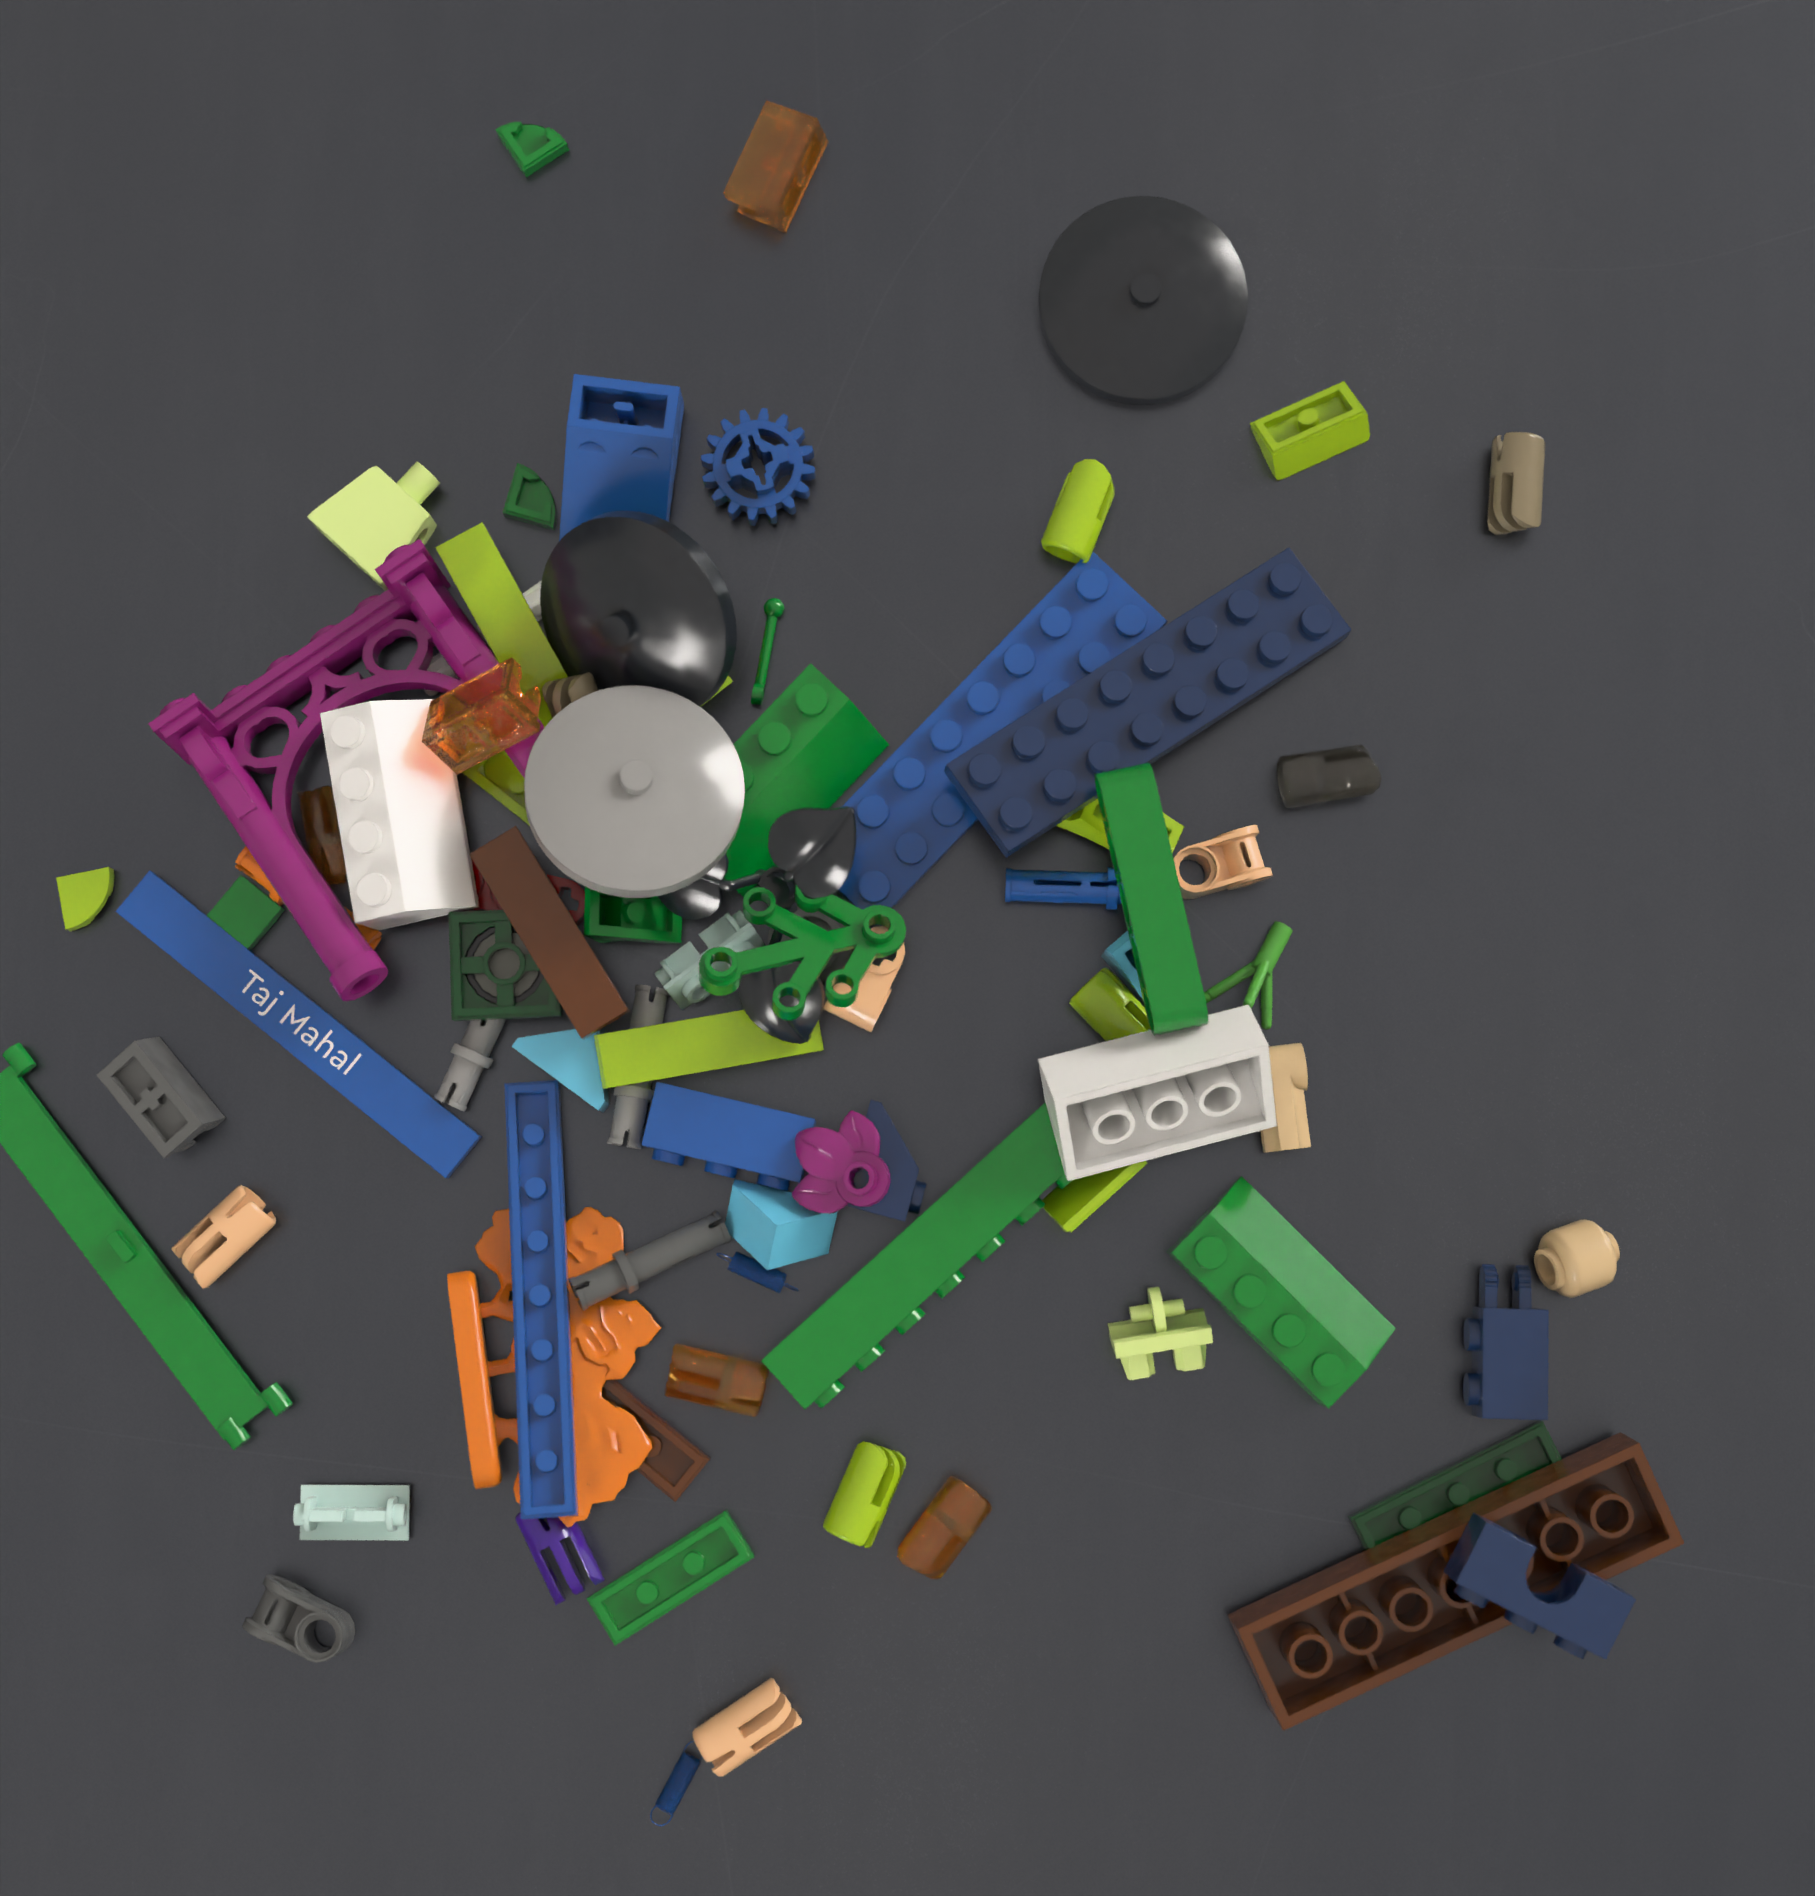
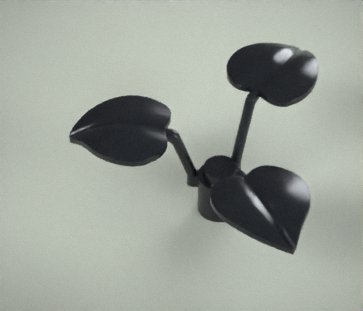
M803 807L790 810L781 815L773 823L769 831L768 848L775 864L768 870L759 869L754 874L734 880H726L724 877L728 871L729 861L725 853L722 859L703 877L682 889L660 895L658 898L666 908L680 917L702 919L712 915L719 909L723 897L722 890L733 891L753 884H759L760 887L766 888L774 894L776 905L795 913L797 911L795 902L796 885L803 892V895L805 894L812 898H822L835 893L847 880L856 851L857 831L853 807ZM774 930L768 945L781 942L783 934ZM801 961L742 975V981L738 987L740 1002L749 1018L759 1028L777 1039L790 1043L803 1044L810 1040L813 1029L824 1007V989L820 977L806 997L803 1014L794 1020H783L772 1009L773 992L778 985L790 981ZM790 995L784 996L779 1000L786 1007H793L799 1003L795 997Z

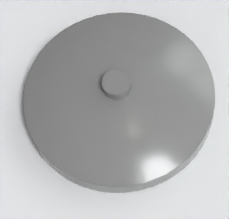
M637 685L611 687L595 691L570 703L558 712L542 730L534 743L526 767L524 782L525 808L537 843L551 862L565 875L577 883L603 894L627 898H648L668 894L692 884L708 873L722 859L733 842L740 825L745 796L744 775L738 753L731 739L720 724L703 708L678 694L663 689Z

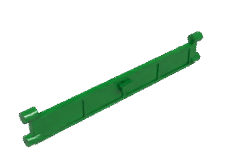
M21 1043L14 1044L2 1055L10 1066L0 1073V1144L223 1440L227 1441L233 1451L238 1449L251 1438L244 1428L247 1423L267 1407L277 1417L290 1408L293 1402L278 1382L267 1387L262 1393L259 1392L24 1081L22 1076L34 1069L36 1063Z

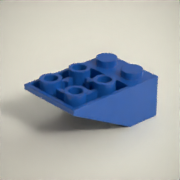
M574 374L566 430L559 541L573 528L607 512L638 511L654 515L669 522L684 412V401L680 387Z

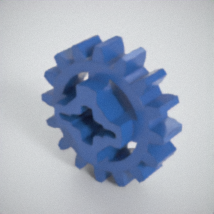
M762 408L758 420H750L748 413L744 409L739 414L740 424L733 426L725 418L720 422L724 433L722 438L715 435L707 437L708 446L714 451V454L701 455L702 467L713 471L705 474L702 479L705 488L718 487L711 496L712 502L716 507L723 505L727 501L729 502L728 515L730 519H736L744 511L747 512L749 524L752 526L756 525L759 514H766L771 524L777 523V510L783 508L786 512L793 515L796 513L793 498L797 496L802 499H808L810 496L809 488L802 480L815 479V467L803 463L814 458L813 447L806 445L799 447L805 439L804 430L802 427H799L791 432L787 431L789 425L787 415L782 414L775 423L770 422L767 408ZM760 435L774 438L782 444L774 446L761 439ZM741 441L742 445L735 457L726 459L730 449ZM752 449L756 450L758 459H761L765 466V485L761 484L759 475L756 476L752 468ZM793 470L788 484L776 494L775 488L781 477L790 475V471ZM744 488L755 494L757 499L744 497L734 490Z

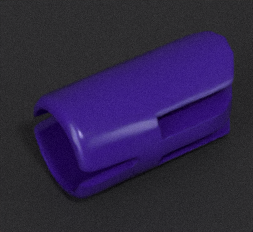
M521 1512L516 1515V1523L555 1605L566 1601V1598L544 1551L548 1548L551 1549L573 1594L576 1596L585 1591L582 1577L564 1541L569 1537L593 1584L597 1585L605 1581L578 1522H575L571 1527H566L558 1517L547 1518L548 1527L543 1518L522 1520Z

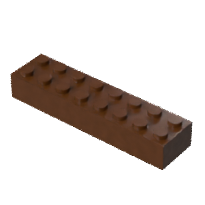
M1621 1432L1228 1614L1271 1713L1284 1731L1513 1624L1503 1618L1507 1611L1506 1608L1488 1600L1485 1608H1481L1454 1593L1457 1583L1443 1572L1473 1512L1523 1537L1536 1547L1526 1570V1582L1529 1590L1532 1592H1546L1555 1588L1564 1578L1571 1562L1607 1580L1685 1544L1640 1443Z

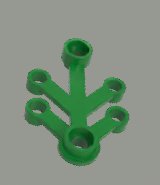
M796 885L795 902L801 910L809 913L819 911L845 926L827 931L776 905L775 896L770 890L763 887L752 888L743 898V915L746 920L755 925L765 924L792 938V940L741 952H734L727 947L709 949L702 955L699 961V982L710 994L724 996L738 989L742 981V975L801 961L790 981L782 983L775 988L772 998L774 1013L783 1020H794L803 1014L806 997L832 955L854 949L844 969L836 970L828 976L825 987V996L830 1004L841 1008L848 1007L856 1001L859 984L874 959L887 957L901 948L905 940L906 925L901 915L890 907L872 905L862 910L833 894L827 897L808 899ZM755 901H762L769 907L764 911H755L750 905ZM876 924L883 925L888 928V931L883 934H877L870 929V926ZM723 961L729 963L731 967L726 971H716L711 965L714 962ZM837 983H845L852 990L847 994H839L832 987ZM790 995L795 997L799 1003L793 1007H786L779 1000L784 996Z

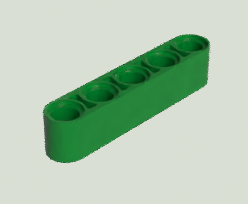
M1148 762L1097 773L1094 777L1097 798L1151 1032L1155 1036L1208 1024L1205 995L1152 767Z

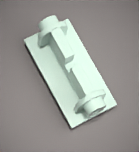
M741 910L732 916L727 912L723 917L698 934L708 947L706 951L715 947H727L734 952H741L766 946L752 924L746 920ZM690 941L659 962L662 967L654 973L681 1010H684L692 1003L704 1000L710 995L699 982V961L706 951L699 954ZM723 961L714 962L711 965L716 971H726L731 967L729 963Z
M301 1485L300 1503L295 1504L293 1514L294 1525L300 1526V1540H409L410 1485Z

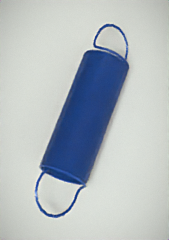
M740 1252L735 1253L733 1258H731V1262L728 1261L729 1266L727 1270L777 1293H780L783 1285L791 1290L799 1291L797 1288L784 1283L787 1276L786 1273L780 1272L775 1268L766 1270L757 1260L747 1257Z
M686 1747L655 1803L656 1806H654V1808L658 1807L663 1812L672 1815L671 1818L673 1814L670 1813L676 1811L701 1763V1759L698 1760L692 1755L684 1753ZM654 1808L651 1810L650 1818L655 1825L664 1826L669 1823L668 1821L667 1823L662 1825L656 1824L652 1819V1811L654 1810Z

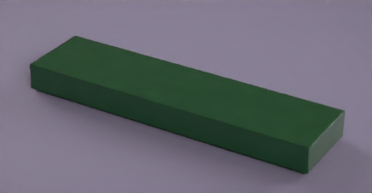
M1538 1420L1347 1517L1364 1551L1549 1466L1562 1458L1544 1422Z

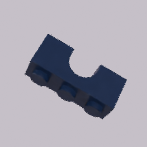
M1473 1512L1443 1571L1457 1583L1454 1593L1481 1608H1485L1488 1600L1506 1608L1507 1611L1503 1618L1532 1634L1535 1633L1538 1625L1556 1634L1553 1643L1576 1657L1584 1659L1587 1651L1606 1660L1636 1598L1622 1588L1572 1562L1564 1578L1555 1588L1546 1592L1530 1591L1526 1582V1570L1536 1547L1523 1537Z

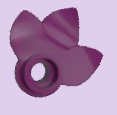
M851 1110L843 1119L839 1132L828 1128L813 1127L796 1134V1155L802 1167L809 1173L792 1192V1197L798 1204L818 1213L832 1214L841 1210L849 1203L858 1207H869L877 1204L885 1197L890 1186V1172L886 1163L879 1157V1132L873 1122L867 1117ZM866 1169L869 1174V1182L864 1188L858 1189L854 1184V1176L859 1170Z

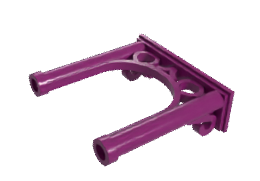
M420 539L411 545H403L396 548L386 557L383 564L375 568V571L388 590L380 595L367 597L357 605L354 613L336 625H328L317 631L306 646L292 655H285L273 661L268 666L265 674L248 685H241L229 691L222 699L221 704L210 710L192 693L186 698H179L168 703L161 710L160 716L148 723L159 738L187 764H192L331 973L329 981L343 1001H352L371 992L384 981L388 975V969L376 951H373L302 845L294 827L291 808L294 781L307 751L323 732L320 713L360 704L371 698L394 691L424 689L445 693L463 701L480 715L524 779L534 743L545 728L448 591V588L451 587L450 583ZM403 636L417 639V651L406 670H386L379 667L378 657L385 646L392 644L395 639ZM434 646L439 650L458 679L441 673L427 671L433 659ZM362 656L365 667L372 676L364 679L359 672L347 676H339L336 673ZM312 691L308 704L301 710L307 717L301 724L285 708ZM282 723L288 726L289 738L282 755L266 758L252 756L251 743L258 733L273 724ZM251 771L262 775L275 774L272 806L250 775Z

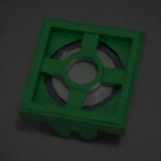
M503 910L449 912L451 1014L453 1021L562 1017L560 1002Z

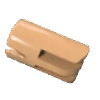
M237 1186L171 1248L178 1258H182L183 1265L190 1273L194 1274V1279L203 1289L208 1288L276 1223V1218L272 1211L268 1214L262 1211L266 1206L265 1202L246 1186Z
M770 1678L695 1728L692 1735L706 1762L712 1761L714 1768L711 1770L717 1776L723 1777L801 1725L802 1719L791 1708V1703L780 1692V1687L775 1680Z

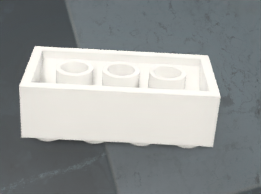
M441 699L368 701L320 713L355 923L376 930H383L449 915V912H462L479 908L444 701Z
M1249 1004L1208 1015V1024L1155 1036L1151 1030L1038 1059L1045 1103L1067 1181L1277 1126L1269 1045Z

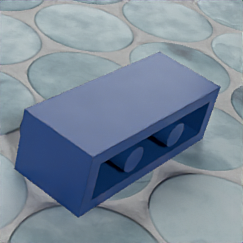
M657 1082L641 1145L654 1148L652 1155L654 1160L683 1166L685 1156L706 1161L705 1172L735 1179L738 1169L759 1173L756 1184L788 1191L790 1181L800 1183L805 1172L796 1155V1134L807 1128L815 1127L817 1121L809 1117Z

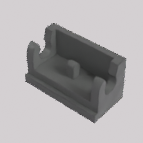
M160 1036L135 1040L96 1075L163 1158L192 1147L197 1143L194 1140L196 1136L206 1130L215 1128L226 1118Z

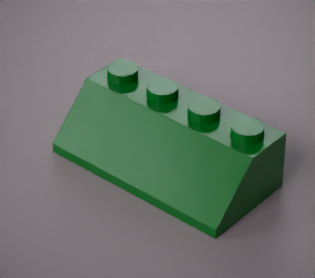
M811 663L733 744L742 765L745 796L740 825L733 842L726 852L729 866L724 879L734 880L754 874L759 869L768 870L775 864L768 848L769 831L773 823L781 815L793 809L803 807L831 808L889 747L888 742L854 703ZM758 884L736 889L735 891L744 898L745 894L750 889L756 888Z
M1242 1176L1166 1251L1319 1405L1329 1409L1368 1369L1396 1329Z

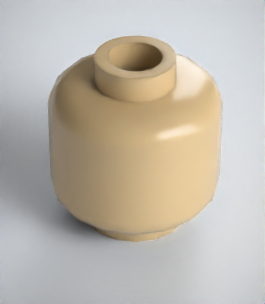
M1584 1219L1550 1230L1543 1235L1538 1250L1534 1255V1264L1544 1286L1549 1290H1555L1564 1297L1575 1298L1602 1288L1613 1281L1617 1271V1261L1620 1258V1250L1616 1239L1611 1233L1604 1231L1595 1222Z

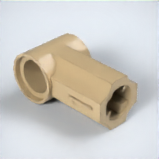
M1301 1043L1269 1046L1277 1126L1260 1131L1263 1153L1311 1147L1304 1091L1308 1089V1073L1303 1046Z

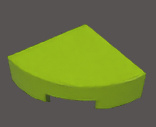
M105 867L56 878L65 930H78L95 919L94 917L101 911L108 897L112 894L114 869Z

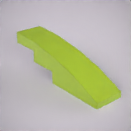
M483 522L435 548L498 662L545 727L552 719V716L544 699L542 687L546 682L563 679L568 676Z
M744 1009L594 1035L603 1089L824 1050L819 1020L813 1029L810 1040L803 1044L782 1041L764 1032L749 1018Z

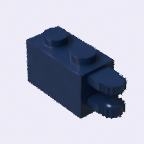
M1482 1264L1480 1268L1479 1307H1473V1318H1466L1464 1324V1346L1466 1351H1472V1373H1465L1463 1396L1465 1405L1472 1406L1473 1416L1483 1419L1548 1420L1549 1310L1531 1308L1532 1281L1531 1270L1528 1265H1516L1512 1274V1308L1497 1307L1499 1277L1495 1264Z

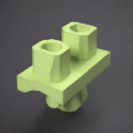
M1159 1286L1147 1288L1148 1304L1129 1307L1131 1320L1108 1323L1109 1337L1116 1359L1120 1358L1129 1380L1148 1378L1155 1374L1153 1353L1167 1350L1173 1351L1174 1364L1177 1370L1191 1371L1203 1369L1206 1363V1344L1213 1343L1212 1329L1210 1324L1207 1323L1204 1309L1185 1311L1182 1298L1163 1301Z

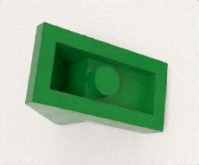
M585 886L584 936L599 943L623 940L660 944L681 943L682 917L666 908L658 896L648 898L617 897L603 894Z

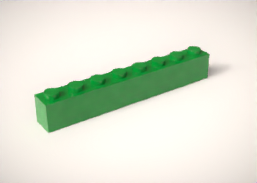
M1046 1103L1039 1107L761 1360L804 1410L813 1402L822 1409L845 1388L838 1380L853 1365L861 1372L864 1371L885 1351L879 1342L895 1328L902 1336L926 1314L919 1305L933 1292H936L942 1299L965 1278L959 1269L974 1255L983 1262L1006 1241L999 1232L1011 1221L1016 1219L1022 1226L1045 1206V1203L1039 1196L1054 1182L1061 1190L1071 1182L1067 1181Z

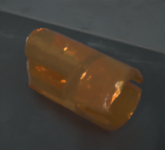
M327 785L314 788L313 791L299 792L298 799L308 854L328 884L346 882L347 873L332 786Z
M677 1343L673 1346L672 1362L669 1366L668 1381L666 1382L664 1394L667 1397L756 1417L762 1404L766 1388L765 1381L769 1374V1369L761 1363Z
M955 1476L948 1477L899 1545L898 1558L902 1564L932 1580L941 1579L967 1542L971 1540L992 1511V1505Z

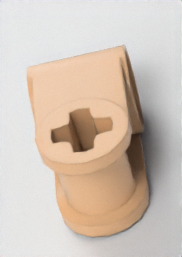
M1250 825L1218 835L1211 840L1181 849L1173 859L1182 898L1195 899L1225 889L1233 890L1272 877L1271 868L1264 866L1255 838L1259 834L1258 826ZM1193 860L1201 865L1204 870L1202 884L1191 885L1182 879L1179 872V866L1182 861Z
M879 926L873 927L871 930L874 933L883 934L888 931V928ZM904 943L895 952L896 957L893 961L884 959L880 966L871 964L859 984L858 996L852 1005L841 1008L833 1006L827 1000L823 1010L868 1032H872L892 991L890 987L902 965L905 955ZM837 983L833 986V990L839 994H847L852 990L845 983Z

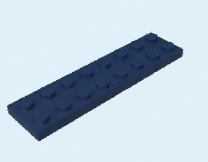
M1288 547L946 764L944 772L1007 858L1098 799L1095 787V774L1148 762L1151 765L1346 639L1351 632V628Z

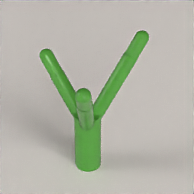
M1274 921L1255 959L1204 992L1206 1004L1254 974L1244 998L1243 1006L1249 1004L1250 1008H1252L1261 989V1026L1263 1029H1270L1272 1026L1273 969L1293 930L1281 922Z

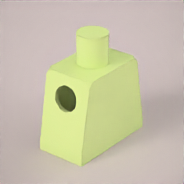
M416 462L397 483L378 466H373L314 509L307 517L327 539L386 591L388 588L375 571V568L383 564L386 557L400 546L411 545L418 539L425 546L434 533L437 524L420 504L438 487L440 482L419 462Z

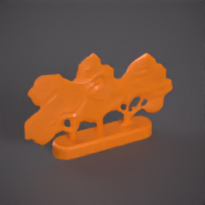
M585 1207L582 1212L566 1222L568 1282L569 1278L573 1276H579L611 1261L613 1253L620 1250L624 1252V1230L620 1222L613 1217H604L598 1210L592 1207ZM509 1209L494 1212L492 1216L493 1226L483 1232L481 1239L475 1245L478 1258L498 1276L501 1288L491 1302L480 1303L478 1283L472 1271L447 1274L469 1457L475 1489L494 1487L501 1483L502 1465L499 1445L506 1438L518 1444L517 1418L505 1419L495 1414L490 1377L515 1372L514 1337L511 1343V1352L507 1359L488 1361L483 1318L490 1316L513 1322V1301H509V1295L512 1291ZM570 1283L569 1306L578 1516L558 1517L566 1527H571L577 1521L586 1520L592 1504L614 1501L617 1494L626 1486L629 1473L640 1467L652 1449L651 1440L635 1416L605 1400L602 1397V1387L606 1380L623 1379L636 1361L635 1350L638 1347L646 1346L661 1329L659 1324L653 1319L652 1314L637 1300H614L609 1297L583 1311L578 1304L579 1298L575 1297ZM518 1472L513 1490L516 1502L520 1504V1482Z

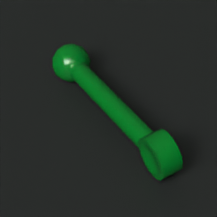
M770 598L764 604L767 620L751 696V704L762 706L777 618L784 612V604L777 598Z

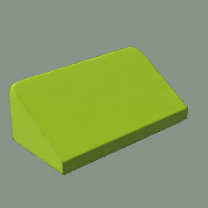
M1345 381L1250 423L1255 439L1271 472L1277 480H1282L1368 441L1370 438L1368 413Z
M1143 1161L1074 1179L1062 1190L1057 1186L1042 1200L1045 1203V1206L1042 1208L1064 1232H1073L1138 1173L1147 1162Z

